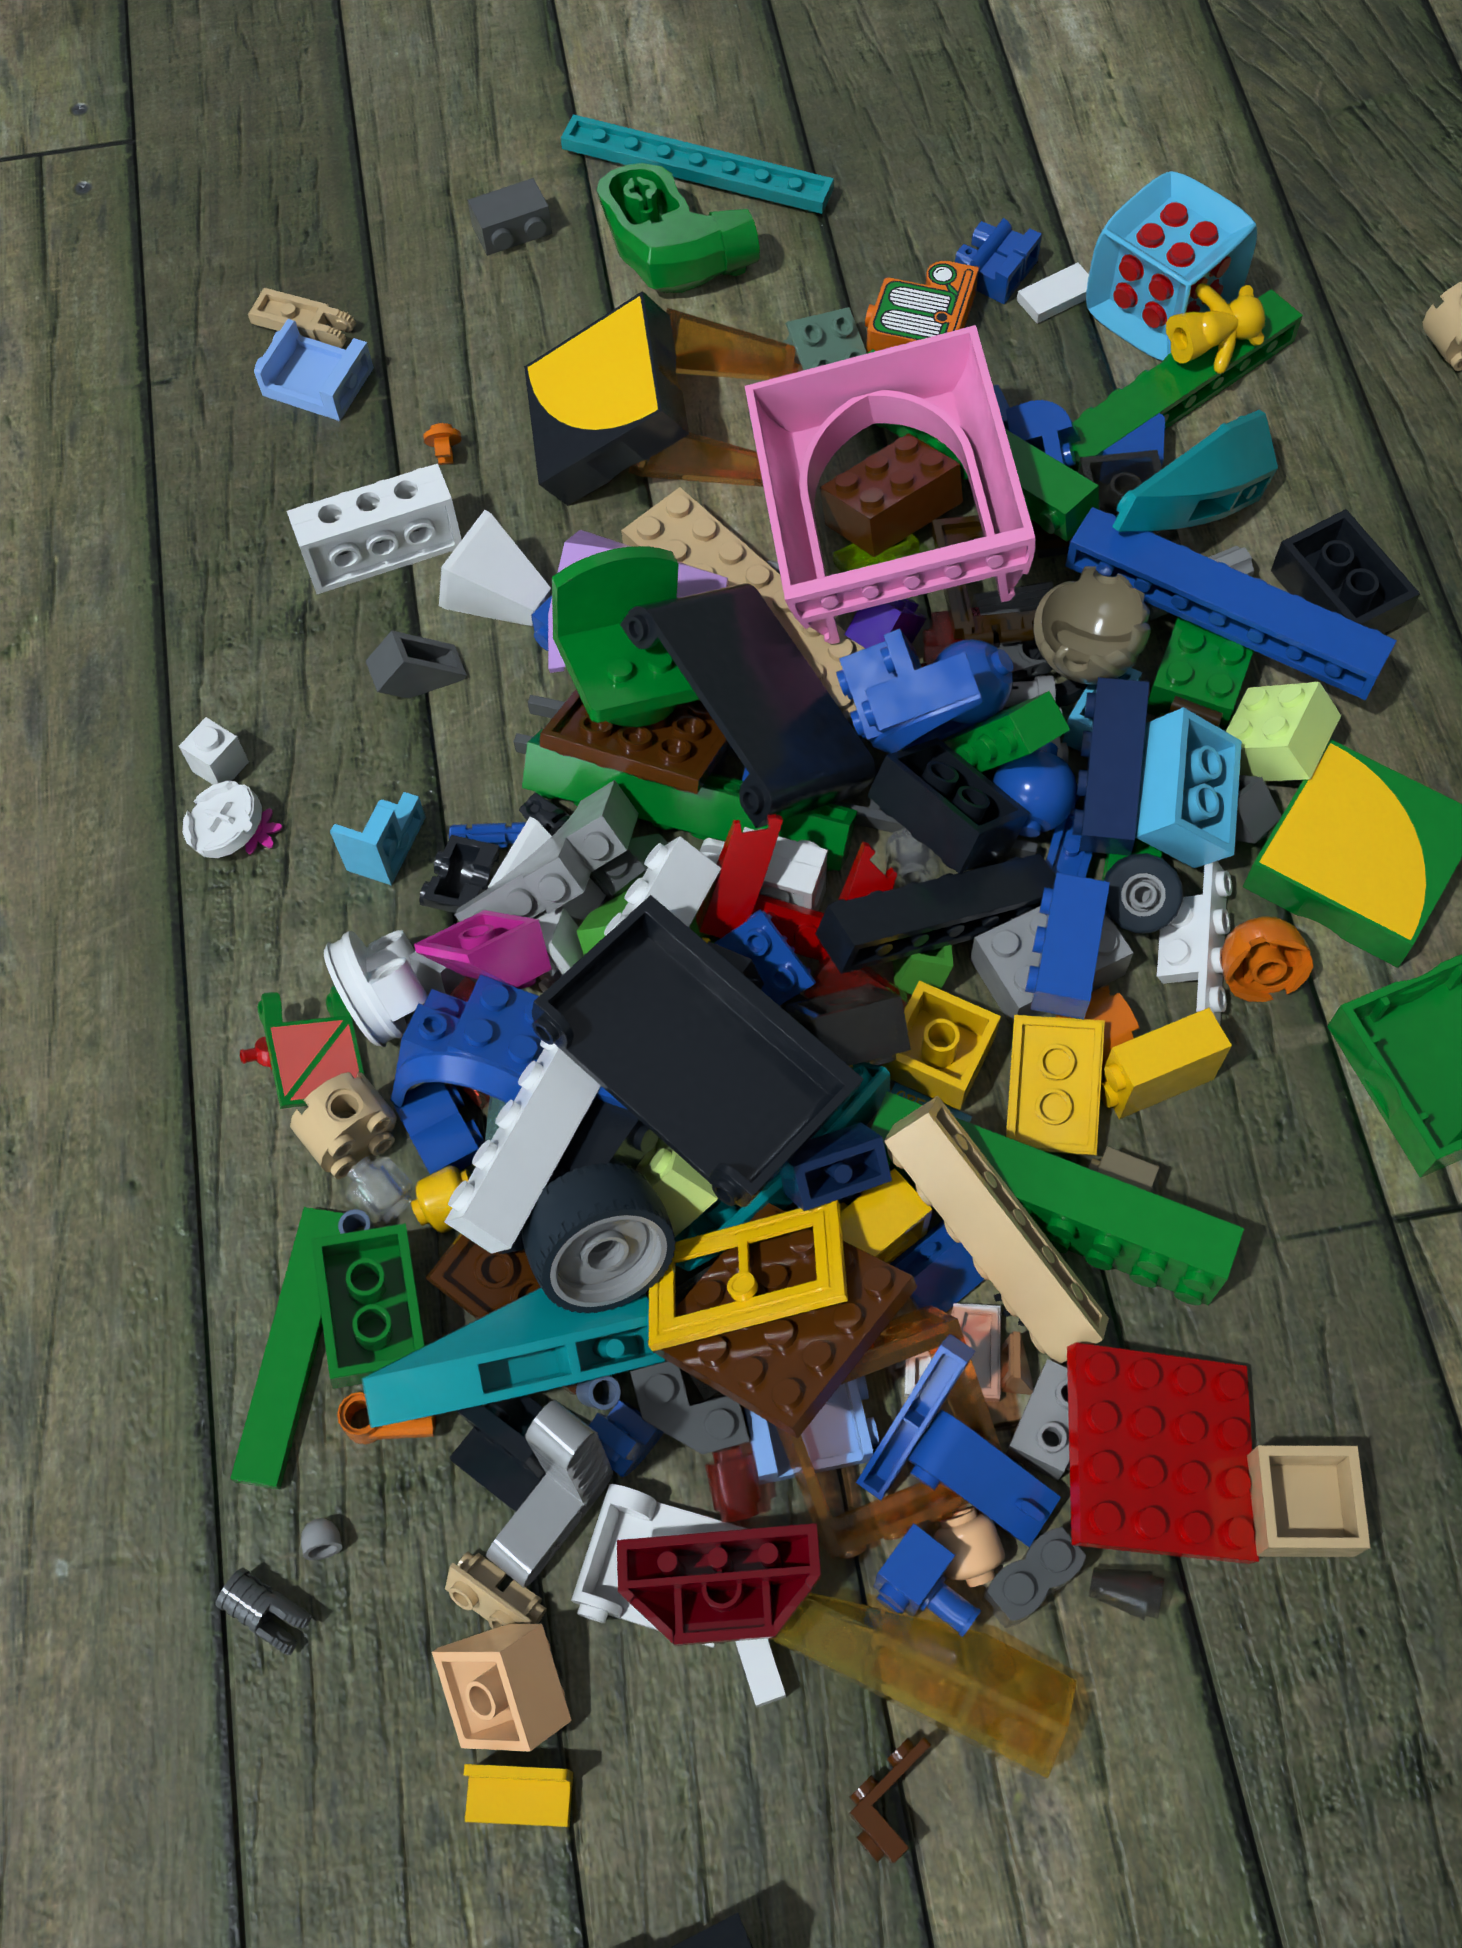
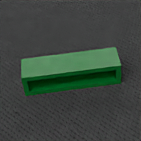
M1048 691L1001 711L981 723L973 724L943 742L979 772H983L1033 753L1069 731L1070 728L1052 694Z

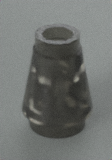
M1094 1567L1089 1597L1099 1599V1601L1145 1621L1146 1616L1158 1619L1165 1578L1153 1576V1570L1102 1569Z

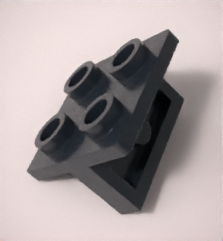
M524 1395L488 1403L484 1406L479 1405L456 1410L473 1429L452 1453L450 1460L516 1512L546 1475L525 1438L531 1423L544 1407L529 1396Z

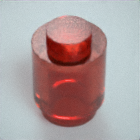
M732 1446L712 1452L713 1460L705 1463V1469L714 1511L720 1512L721 1521L734 1522L758 1515L757 1503L761 1501V1495L752 1453H742L740 1446Z

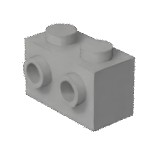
M1047 1359L1005 1455L1057 1481L1065 1469L1070 1470L1068 1377L1066 1367Z

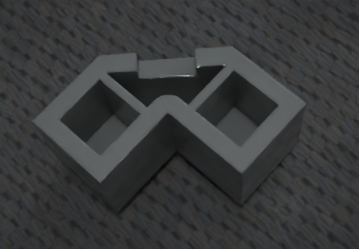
M669 1361L630 1371L642 1419L702 1455L749 1442L740 1404L725 1395L690 1404L681 1369Z

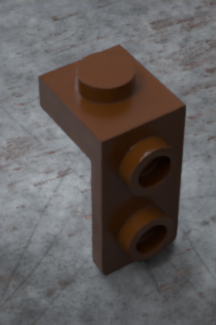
M908 1737L887 1758L893 1769L879 1783L871 1775L850 1796V1799L856 1806L849 1813V1816L862 1829V1832L856 1839L877 1863L885 1856L891 1864H894L909 1847L872 1805L931 1746L925 1737L917 1745Z

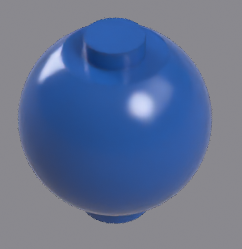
M975 639L961 640L942 650L933 663L966 652L983 704L952 720L963 724L981 723L999 713L1009 700L1013 685V663L1004 650H998L990 643Z
M1052 742L1047 743L1029 755L1000 765L993 779L995 785L1030 812L1019 833L1021 836L1037 837L1042 832L1054 829L1069 816L1076 801L1077 784L1074 774L1069 765L1057 756L1058 747Z

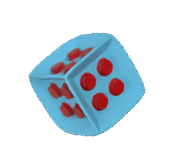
M1173 171L1161 174L1144 186L1116 211L1099 235L1094 248L1087 282L1086 303L1088 310L1094 318L1110 331L1147 355L1163 361L1171 353V341L1166 334V322L1169 317L1187 312L1210 311L1209 307L1197 297L1195 290L1199 284L1209 285L1227 304L1238 298L1239 290L1245 284L1256 246V223L1240 207L1197 180Z

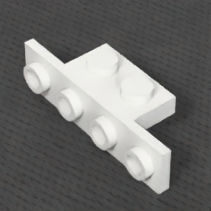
M1218 861L1204 866L1203 895L1183 897V902L1177 916L1166 927L1160 929L1157 977L1163 984L1198 980L1196 1012L1210 1007L1220 1025L1221 1012H1225L1227 1006L1225 990L1222 987L1223 969L1221 953L1225 942V934L1230 932V917L1226 909L1227 896L1232 894V880L1227 870L1224 871Z

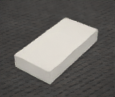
M1077 262L1019 290L1017 301L1038 324L1085 301L1089 274Z

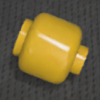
M451 1165L419 1180L415 1186L417 1199L411 1201V1207L418 1222L422 1226L429 1223L439 1233H445L453 1229L444 1222L452 1209L448 1202L459 1184L469 1180L471 1173L467 1169L461 1172L457 1167Z

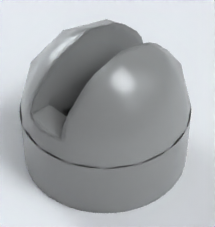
M317 1518L306 1524L301 1534L303 1557L307 1560H321L329 1558L342 1550L340 1532L334 1523L325 1518Z

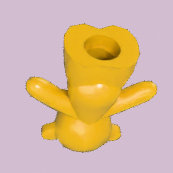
M1199 284L1195 290L1197 297L1209 307L1210 311L1181 313L1169 317L1166 322V334L1171 341V354L1174 360L1180 364L1189 362L1218 345V352L1214 361V371L1221 374L1229 366L1236 345V339H1247L1253 346L1261 345L1264 342L1262 329L1265 326L1266 318L1263 305L1258 298L1254 297L1251 285L1242 286L1239 290L1238 298L1227 304L1209 285Z

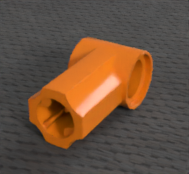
M364 1392L350 1394L343 1399L338 1408V1423L347 1436L358 1444L366 1445L381 1439L435 1437L436 1415L371 1428L370 1424L361 1429L351 1427V1419L355 1412L367 1408Z

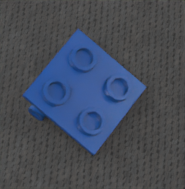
M760 909L748 917L745 923L714 942V944L752 959L764 982L761 990L780 1006L814 985L816 981L810 975L811 969L809 967L805 968L794 953L796 950L794 946H789L786 942L788 939L786 935L782 936L770 920L772 916Z

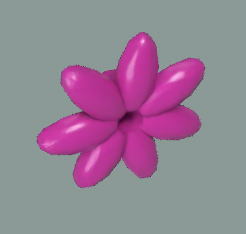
M270 808L262 812L261 821L255 834L245 844V850L249 855L254 853L258 842L267 848H272L273 841L268 834H275L282 829V825L279 823H269L273 815V811Z

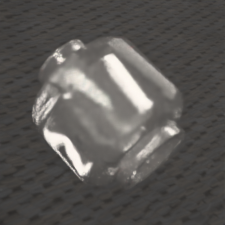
M906 828L894 832L887 839L884 847L886 871L891 867L896 870V885L903 887L911 882L920 883L938 877L941 869L940 857L925 844L915 840Z
M365 1157L347 1174L352 1181L345 1191L346 1198L356 1209L364 1211L372 1223L382 1220L386 1224L391 1223L414 1200L410 1196L413 1190L412 1180L389 1157H379L373 1162L368 1157Z

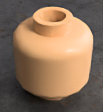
M975 1507L954 1512L940 1519L941 1528L935 1532L934 1539L955 1555L945 1572L946 1576L951 1580H966L968 1587H976L992 1581L996 1576L994 1569L1000 1566L1005 1559V1551L994 1521L984 1514H978Z

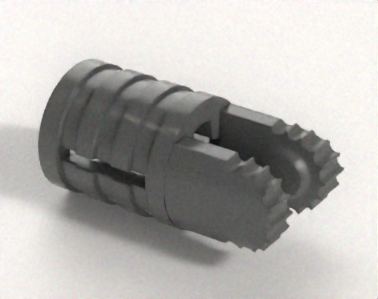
M244 1567L237 1570L230 1577L216 1600V1607L222 1611H227L228 1615L237 1618L238 1622L248 1626L249 1630L287 1656L291 1655L294 1651L297 1639L291 1633H288L286 1629L272 1620L273 1617L276 1615L282 1620L287 1621L288 1624L302 1629L308 1626L313 1617L278 1591H274L268 1584L262 1583L261 1579L252 1576L250 1571Z

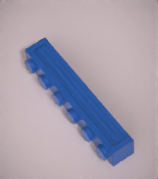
M952 1334L947 1336L856 1482L858 1485L879 1500L883 1499L908 1461L907 1458L933 1421L976 1352L974 1349Z

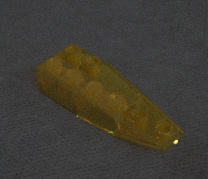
M810 1593L778 1637L770 1638L774 1642L1037 1779H1048L1068 1730L1077 1680L983 1632L968 1629L966 1634L961 1637L948 1624Z

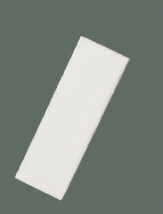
M768 1639L735 1641L756 1707L758 1708L786 1698Z

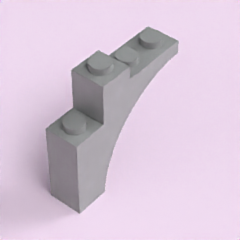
M615 780L581 800L576 810L560 829L525 861L487 890L459 907L455 913L456 918L461 922L483 910L533 918L545 910L548 914L585 892L592 871L627 851L639 813Z

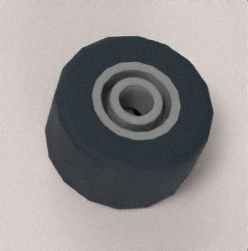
M1148 853L1131 854L1118 860L1107 871L1104 881L1110 882L1106 910L1110 918L1121 928L1134 933H1152L1166 927L1177 916L1183 902V885L1177 872L1162 858Z

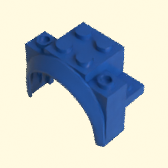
M901 629L884 634L885 641L839 658L843 670L837 671L836 675L844 696L848 695L850 700H854L857 710L850 712L858 736L862 735V738H867L873 747L889 754L935 738L943 740L973 724H963L952 719L983 704L966 652L921 667L915 648Z
M481 974L468 1002L431 989L424 1005L418 1003L401 1039L390 1100L396 1106L402 1107L406 1092L411 1086L424 1082H442L480 1091L504 1103L510 1100L514 1101L522 1088L518 1084L521 1074L531 1062H537L544 1049L540 1046L541 1039L532 1028V1023L534 1022L532 1017L533 1002L539 996Z

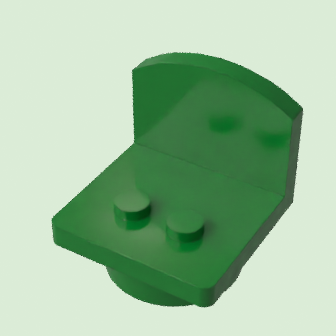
M650 546L611 549L576 561L552 577L553 640L584 707L593 722L607 721L626 727L647 726L668 717L678 704L700 700L661 641L652 648L639 649L631 642L620 626L628 612L635 606L677 598L679 563L672 551Z

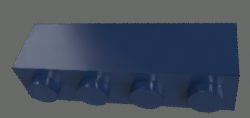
M1098 677L1095 693L1087 692L1084 718H1092L1091 731H1083L1080 756L1088 757L1087 770H1079L1076 794L1084 796L1083 810L1075 809L1072 835L1080 836L1079 851L1131 855L1136 835L1150 682Z

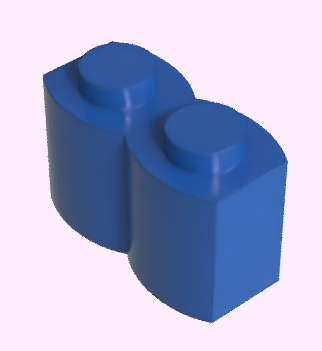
M425 1082L406 1092L402 1107H398L392 1102L430 1175L451 1165L459 1170L470 1166L479 1149L478 1146L485 1142L474 1120L472 1119L465 1123L458 1110L464 1107L465 1104L454 1084L445 1086L442 1082Z

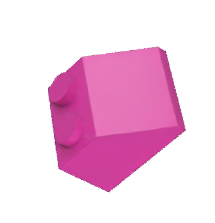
M483 910L414 944L416 953L463 976L478 979L481 974L519 989L533 985L536 982V977L552 970L539 919Z

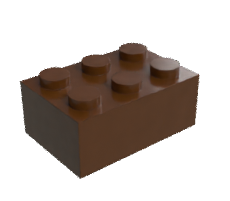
M909 433L820 486L825 525L873 557L881 554L963 502L960 463Z

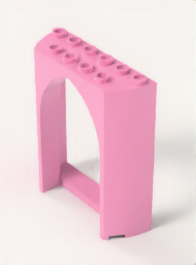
M976 325L745 386L784 597L790 611L804 628L811 627L824 635L825 642L829 644L839 643L840 638L835 619L837 615L995 577L1001 603L1010 601L1015 596L1014 587L1023 574H1028L1033 561L1035 534ZM874 423L897 424L915 428L945 444L957 456L967 473L984 537L827 576L815 521L814 501L820 477L826 465L840 447L858 432Z

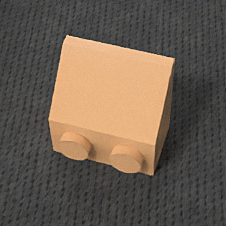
M506 1624L438 1647L432 1651L461 1748L532 1751L572 1721L566 1704L564 1690L560 1684L552 1658L550 1644L542 1624Z

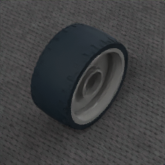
M612 1163L583 1166L582 1168L567 1172L565 1175L549 1183L547 1187L542 1189L541 1195L521 1229L525 1253L538 1284L549 1300L554 1304L556 1303L558 1307L577 1313H598L613 1310L617 1307H622L626 1303H630L634 1299H638L642 1294L644 1295L649 1288L659 1282V1279L668 1270L669 1264H671L674 1257L676 1244L675 1235L666 1209L650 1183L633 1168Z

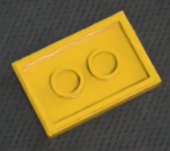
M1014 1015L1006 1137L1049 1153L1097 1156L1105 1020Z

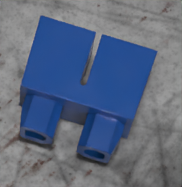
M1005 218L1000 221L997 227L981 221L974 230L971 245L979 249L977 250L963 244L956 253L955 263L979 267L976 291L1005 304L1020 285V282L1024 280L1037 263L1042 233L1030 228L1024 235L1015 232Z

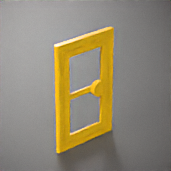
M835 1200L807 1211L798 1208L677 1241L674 1257L671 1264H669L668 1270L665 1271L664 1276L659 1279L657 1284L655 1283L653 1287L649 1288L648 1346L652 1352L848 1301L839 1201ZM813 1226L817 1280L754 1296L758 1290V1283L750 1273L749 1243ZM738 1247L739 1273L733 1275L727 1284V1290L735 1302L675 1317V1263Z

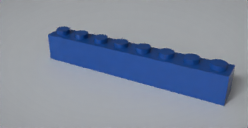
M1094 507L1090 509L1071 539L1065 564L1066 567L1082 574L1085 566H1097V572L1107 577H1117L1119 573L1129 580L1132 588H1136L1144 593V602L1365 701L1397 641L1378 630L1370 629L1347 619L1337 612H1331L1308 602L1301 596L1292 595L1268 584L1262 579L1251 577L1229 567L1223 562H1217L1192 551L1186 546L1178 545L1155 535L1152 531H1117L1112 527L1117 517Z

